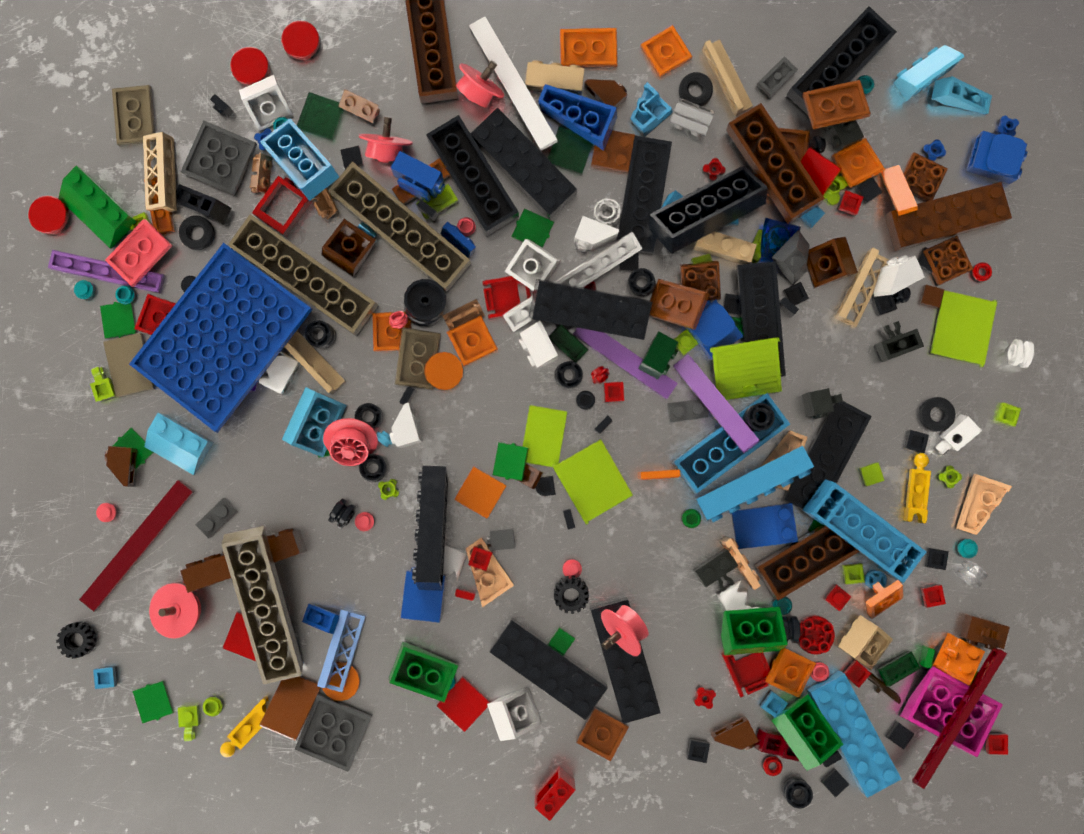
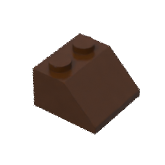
M344 218L322 246L321 256L353 277L366 260L376 240Z
M846 237L834 238L809 249L807 266L815 288L858 273Z

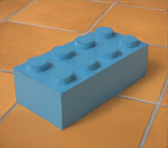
M290 118L260 141L269 155L309 201L339 178V175L329 161Z

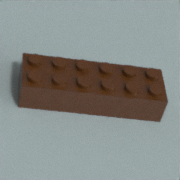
M405 0L421 104L458 99L444 0Z
M762 103L728 123L726 131L757 178L768 187V195L787 224L792 223L823 202L825 198Z
M1002 181L917 204L918 210L898 216L896 210H892L885 215L895 252L998 225L1012 218Z
M822 524L798 538V542L788 544L754 566L773 598L779 601L860 551Z
M288 528L278 532L279 536L277 537L275 534L267 536L274 563L307 552L300 530L294 531V528ZM222 552L223 556L219 553L204 558L205 562L199 560L185 565L186 569L180 570L187 593L231 578L224 552Z

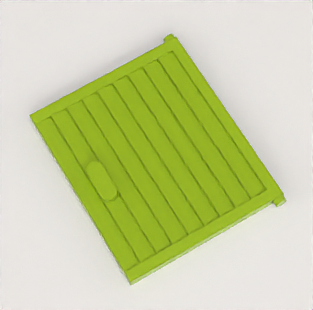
M944 290L930 354L979 364L980 367H984L997 300L989 301Z
M779 338L710 348L713 357L715 386L726 400L782 391L778 351Z
M601 439L557 465H552L586 525L593 518L633 496Z

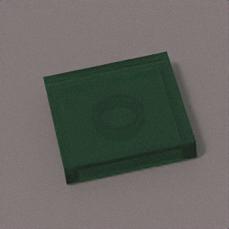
M309 92L297 127L302 131L333 141L344 109L339 107L340 102Z
M559 126L555 136L558 142L552 145L548 159L556 167L582 175L593 144L575 132Z

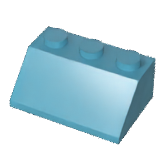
M947 45L939 49L935 47L927 53V58L923 60L921 57L912 64L913 67L907 70L905 68L899 72L894 85L904 99L908 101L935 82V80H938L952 70L965 57L963 53Z
M305 387L282 440L292 446L324 457L327 450L323 442L324 431L332 422L341 419L347 405Z
M157 413L148 428L144 447L195 475L214 442L168 415Z

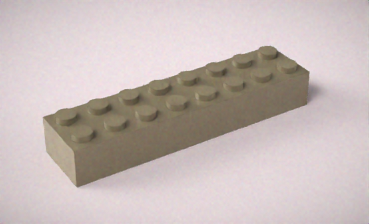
M354 162L347 167L329 188L328 192L333 198L369 226L431 280L437 282L444 291L448 292L471 265L469 258Z
M251 214L228 244L233 250L355 336L358 335L378 307L375 301Z
M264 526L224 534L221 543L263 685L302 676L303 662Z

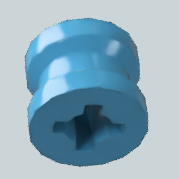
M869 570L864 575V583L869 588H873L872 585L877 582L883 587L887 584V577L881 571Z

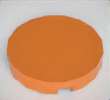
M440 352L429 358L425 364L424 373L426 380L434 388L448 390L459 384L463 375V368L460 360L455 355L448 352Z
M342 661L336 662L339 668L347 664V662ZM351 665L343 692L328 688H322V690L332 700H348L355 695L360 686L359 672ZM339 673L331 677L330 685L340 687L342 679Z

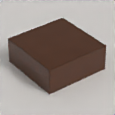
M927 284L924 285L919 304L936 309L940 308L945 289Z
M526 464L523 481H517L535 489L543 472Z

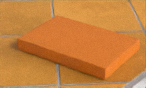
M617 28L560 29L562 66L578 65L581 68L617 67Z

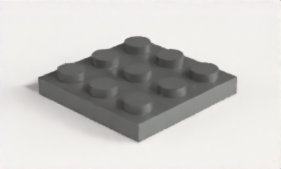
M203 120L181 173L235 196L257 143Z
M318 694L295 750L348 772L372 716Z

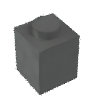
M513 528L490 531V535H487L488 547H491L492 551L514 549Z

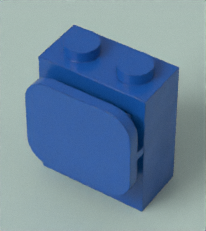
M982 131L976 137L966 172L1011 184L1021 177V165L1028 153L1026 151L1027 143L1020 138L1001 133L996 135Z
M399 151L391 166V170L395 178L398 179L397 183L401 189L426 202H430V196L436 198L438 194L443 192L445 184L440 171Z
M716 299L713 302H710V300L706 302L696 330L685 327L699 343V347L710 361L713 359L710 348L732 345L743 337L742 333L735 326L734 320Z
M412 567L411 570L406 571L401 618L440 623L447 574H443L442 591L419 590L417 585L414 584V580H412V570L416 567Z

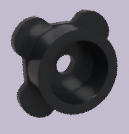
M906 287L893 294L895 303H906L910 298L911 291Z

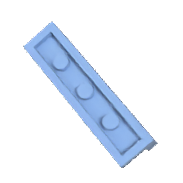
M341 610L317 685L318 687L343 692L366 618L362 615ZM350 616L360 619L358 627L352 631L348 626ZM350 635L353 639V645L345 650L342 641L343 638ZM345 654L348 660L347 664L339 668L336 663L337 657ZM339 673L342 679L340 687L329 684L331 677Z

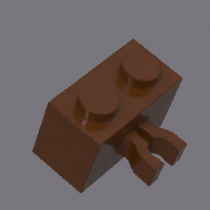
M966 614L960 637L966 638V642L976 646L978 642L985 644L984 648L990 650L993 648L1004 649L1010 627Z

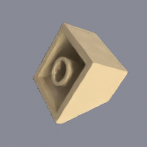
M860 615L853 622L849 632L843 636L838 647L866 668L872 670L893 639L877 625Z

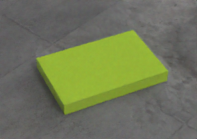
M529 406L523 447L529 448L526 463L548 467L559 463L567 411Z

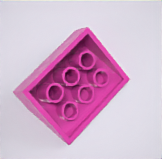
M932 666L908 699L900 717L939 737L969 686ZM982 694L952 745L970 755L978 757L1003 704Z

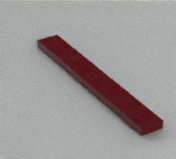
M177 480L79 600L93 612L97 611L194 491L181 480Z
M996 648L991 650L912 779L914 784L925 789L1007 655L1006 652Z

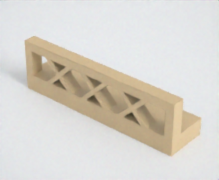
M720 39L713 43L710 40L706 41L702 51L734 115L737 116L752 109L753 105Z
M164 132L143 136L146 210L164 209L169 212L177 211L174 138ZM156 140V146L151 150L150 141ZM156 157L157 164L152 168L151 161ZM156 175L158 177V182L153 187L151 185V180ZM157 194L158 204L152 205V198Z
M873 247L867 251L858 269V273H856L834 317L854 328L857 327L873 295L881 268L887 265L889 260L879 255V250ZM875 259L883 262L879 270L873 271L872 265ZM871 275L873 284L865 288L863 283L866 277ZM859 292H863L865 300L857 305L855 299ZM853 308L856 313L854 322L846 318L850 309Z
M298 330L284 346L328 393L334 394L346 382L324 357L307 342Z

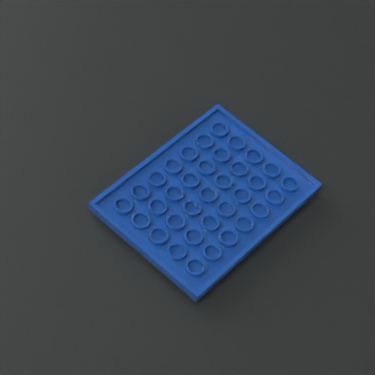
M223 242L129 365L210 429L218 433L313 309Z

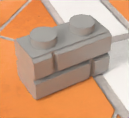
M679 98L670 123H673V127L679 130L684 128L691 130L690 133L695 136H705L715 111Z

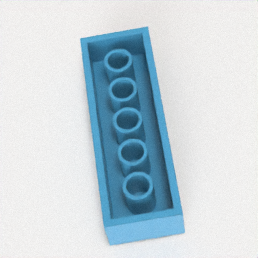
M768 393L763 394L737 413L743 420L747 408L757 403H764L772 408L775 415L774 423L769 429L753 432L759 439V443L743 453L723 427L720 426L671 462L677 470H680V475L694 493L697 494L790 425ZM756 413V420L758 422H762V416Z
M801 446L696 500L707 521L712 520V522L723 518V513L729 511L731 514L741 509L739 505L745 502L749 505L758 500L757 496L761 494L767 496L776 491L775 487L781 485L783 488L793 483V478L799 476L801 479L812 473L811 469L814 465L805 448Z
M837 671L826 680L806 688L813 702L844 744L838 750L860 791L867 798L901 780L897 769L843 672Z

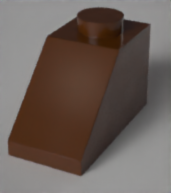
M587 79L585 81L584 88L596 101L617 108L626 101V88L615 80Z
M108 446V450L105 452L106 466L123 486L134 487L137 449Z
M746 717L711 733L715 742L739 750H749L758 742Z

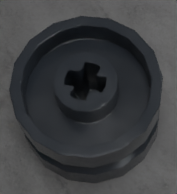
M420 279L407 287L404 294V312L412 323L418 326H431L442 318L446 307V294L437 282L430 279Z

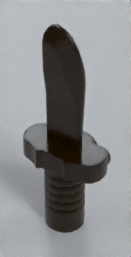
M873 673L867 678L876 686L874 689L876 693L882 690L895 702L901 703L900 696L890 687H887L883 679L880 680Z

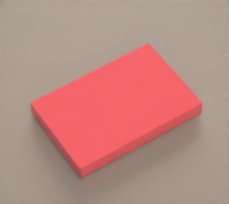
M143 219L105 261L132 287H135L173 245L148 220Z

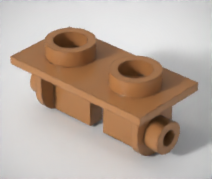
M344 89L339 107L373 123L375 116H378L380 113L379 105Z
M261 152L253 157L252 172H257V175H251L249 188L252 193L262 192L265 194L270 187L272 157Z
M327 188L312 199L318 200L313 204L322 219L326 218L328 220L338 211Z
M477 299L443 315V318L449 330L480 315L482 317L485 315Z

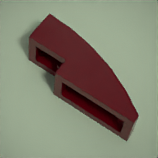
M759 729L757 734L758 742L755 743L754 748L764 753L778 755L781 758L799 761L781 734Z

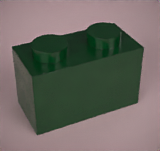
M658 331L638 369L656 379H659L662 374L666 375L670 368L668 362L670 359L673 360L678 352L676 347L679 342Z

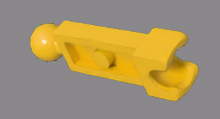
M918 453L913 459L917 469H910L903 520L911 522L914 514H917L918 523L926 524L931 471L924 470L929 463V457L924 453Z
M265 696L228 734L227 737L231 741L224 742L221 745L220 753L222 756H233L236 746L241 750L262 728L259 724L267 710L265 705L269 697Z

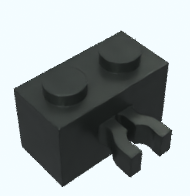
M856 120L824 127L827 131L829 130L832 136V144L839 151L864 138Z
M899 321L893 323L895 326L894 331L890 330L889 325L884 326V331L890 338L875 344L881 361L884 362L924 347L918 329L902 334Z
M829 388L802 395L806 417L812 416L813 419L828 417V412L834 411L833 404L843 402L842 394L831 396Z
M724 548L695 567L693 571L704 587H708L718 580V586L723 592L726 589L723 587L721 577L728 580L730 585H734V581L726 574L735 569L738 564L729 551Z

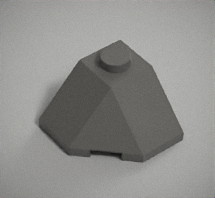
M797 231L772 257L773 261H776L777 266L792 285L807 272L810 245L800 231Z

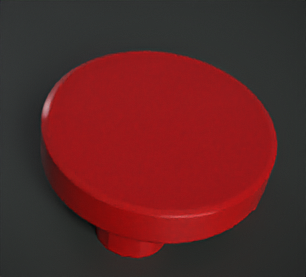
M299 20L285 27L281 36V42L289 56L307 61L317 52L320 45V36L311 23Z
M244 47L238 50L231 59L230 68L233 76L246 87L265 79L270 74L269 61L265 54L257 48Z
M42 196L31 204L28 218L33 228L44 234H59L68 222L69 208L54 196Z
M810 615L803 618L799 622L800 638L797 643L799 647L805 652L814 655L828 652L835 639L833 625L827 619L818 615Z

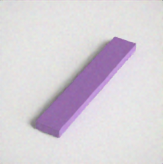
M52 250L48 265L49 269L132 287L106 261ZM149 271L133 288L161 294L165 275Z
M577 328L573 333L575 337L665 399L670 396L678 384L666 375L662 374L659 379H656L639 370L638 367L643 359L606 333Z
M689 354L673 365L674 369L743 453L759 443L757 436Z

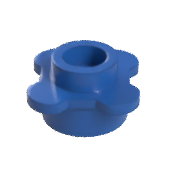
M1006 115L1002 116L997 131L1000 134L1015 136L1016 127L1019 125L1018 119H1010Z
M268 128L260 134L256 133L254 139L259 143V149L262 151L266 149L260 141L272 133Z
M938 139L934 140L931 144H926L923 148L929 156L928 159L932 161L946 155L944 145Z

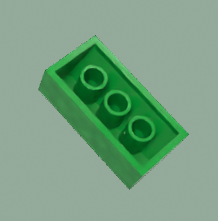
M77 165L63 178L58 199L110 249L121 240L131 229L132 225L137 223L119 203Z

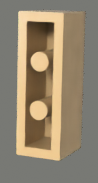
M534 60L527 64L525 85L529 91L542 92L544 85L547 84L581 96L584 68L578 65L562 66L560 63L543 64L542 61Z
M714 231L697 240L693 250L742 265L751 263L757 244Z

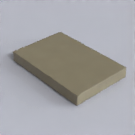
M151 86L113 88L112 97L117 145L143 144V136L156 133Z
M402 328L394 385L433 390V386L426 380L424 371L425 364L429 358L438 353L441 333Z
M142 333L103 342L117 398L155 389L154 384L129 365L145 344Z

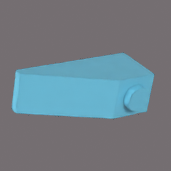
M951 76L935 80L931 99L947 106L988 114L992 95Z

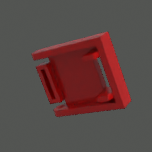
M509 276L482 281L483 286L491 285L490 288L483 289L487 312L495 311L494 314L488 315V319L501 318L503 314L520 304L518 286L524 284L514 277ZM525 286L528 299L531 297L530 288Z
M763 652L751 653L735 660L733 655L721 654L740 698L744 696L741 690L743 687L747 695L769 686L765 681L771 669Z

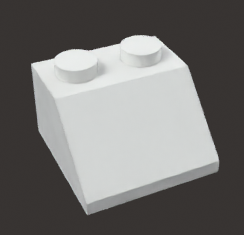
M274 75L239 90L241 99L259 132L273 126L274 121L279 117H293Z
M583 216L574 238V245L577 246L576 249L587 252V250L594 251L616 241L619 229Z
M525 239L505 272L534 291L536 279L548 280L560 263V260L531 240Z
M905 255L888 260L887 265L880 270L873 292L874 296L893 295L923 279L925 276L916 256L907 257Z
M541 321L520 333L521 338L518 340L523 350L527 348L530 354L527 358L532 367L536 366L539 369L558 359V354Z
M405 403L391 427L392 433H390L392 444L400 448L423 442L413 405Z
M529 687L501 696L487 704L500 741L516 739L542 724Z

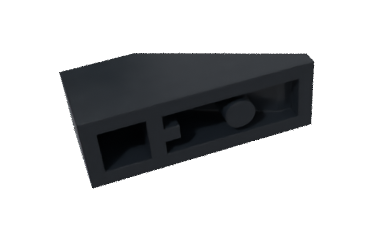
M181 184L176 189V204L224 225L232 209L231 207L216 198Z

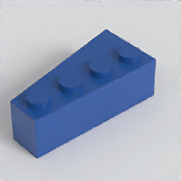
M545 84L538 100L540 111L604 151L618 117L617 107Z

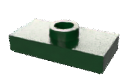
M559 324L549 335L550 340L575 363L589 350L563 325Z
M908 651L877 670L885 685L890 687L921 668L912 651Z

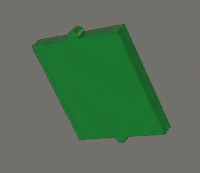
M524 208L519 221H516L517 225L511 237L521 242L529 239L543 248L547 238H550L549 233L554 221Z
M114 302V304L100 306L105 339L137 334V331L134 329L136 324L132 302L126 305Z
M130 428L122 437H118V441L112 445L114 447L137 449L135 470L141 464H145V460L154 453L144 447L145 440L133 428Z
M498 442L492 475L504 477L506 480L515 479L523 481L529 448L516 446L515 443L510 445Z
M164 681L152 685L147 684L146 687L132 691L142 724L155 719L158 721L161 717L174 713Z

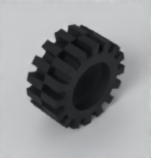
M566 576L565 580L560 579L559 584L555 585V604L559 606L561 611L564 609V613L568 614V611H571V614H574L576 610L579 613L581 608L584 609L586 604H588V587L584 581H581V578L575 579V576H572V578ZM573 588L579 593L578 598L574 601L565 599L564 592L567 589Z
M84 622L66 625L57 634L59 639L56 640V643L60 644V646H57V649H62L60 653L62 655L66 654L65 657H72V659L89 654V651L94 649L93 645L96 644V640H94L96 634H92L94 629H89L90 625H84ZM73 633H79L83 638V643L78 648L73 647L70 643V637Z

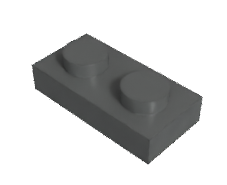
M784 56L757 83V86L771 97L798 69Z
M700 399L667 403L670 422L708 417L707 408Z
M222 498L195 525L209 539L238 511L226 498Z

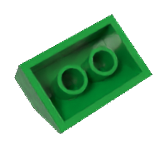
M780 607L724 611L721 632L724 655L780 651L788 645Z

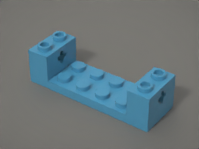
M825 479L802 510L817 522L827 526L876 563L879 569L901 583L906 581L926 554L924 549L835 482Z

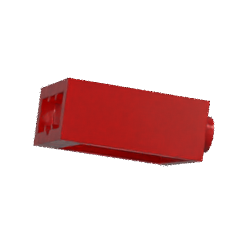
M277 176L252 214L287 238L313 201H309L300 189L294 187L293 181L285 177L282 179L280 176ZM282 185L302 198L284 225L263 212Z
M559 766L535 795V809L550 821L575 792V779Z

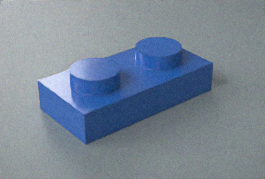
M447 221L443 225L440 234L467 258H470L476 248L474 242L460 233L457 226Z
M308 603L302 622L327 633L334 634L340 615Z

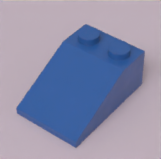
M792 503L742 509L731 513L735 540L739 546L738 549L798 542Z

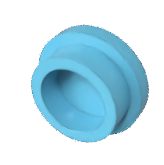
M383 430L382 433L379 431L376 433L381 444L386 447L389 444L392 445L390 435Z

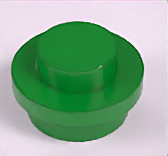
M688 509L682 515V522L688 528H695L701 523V515L695 509Z

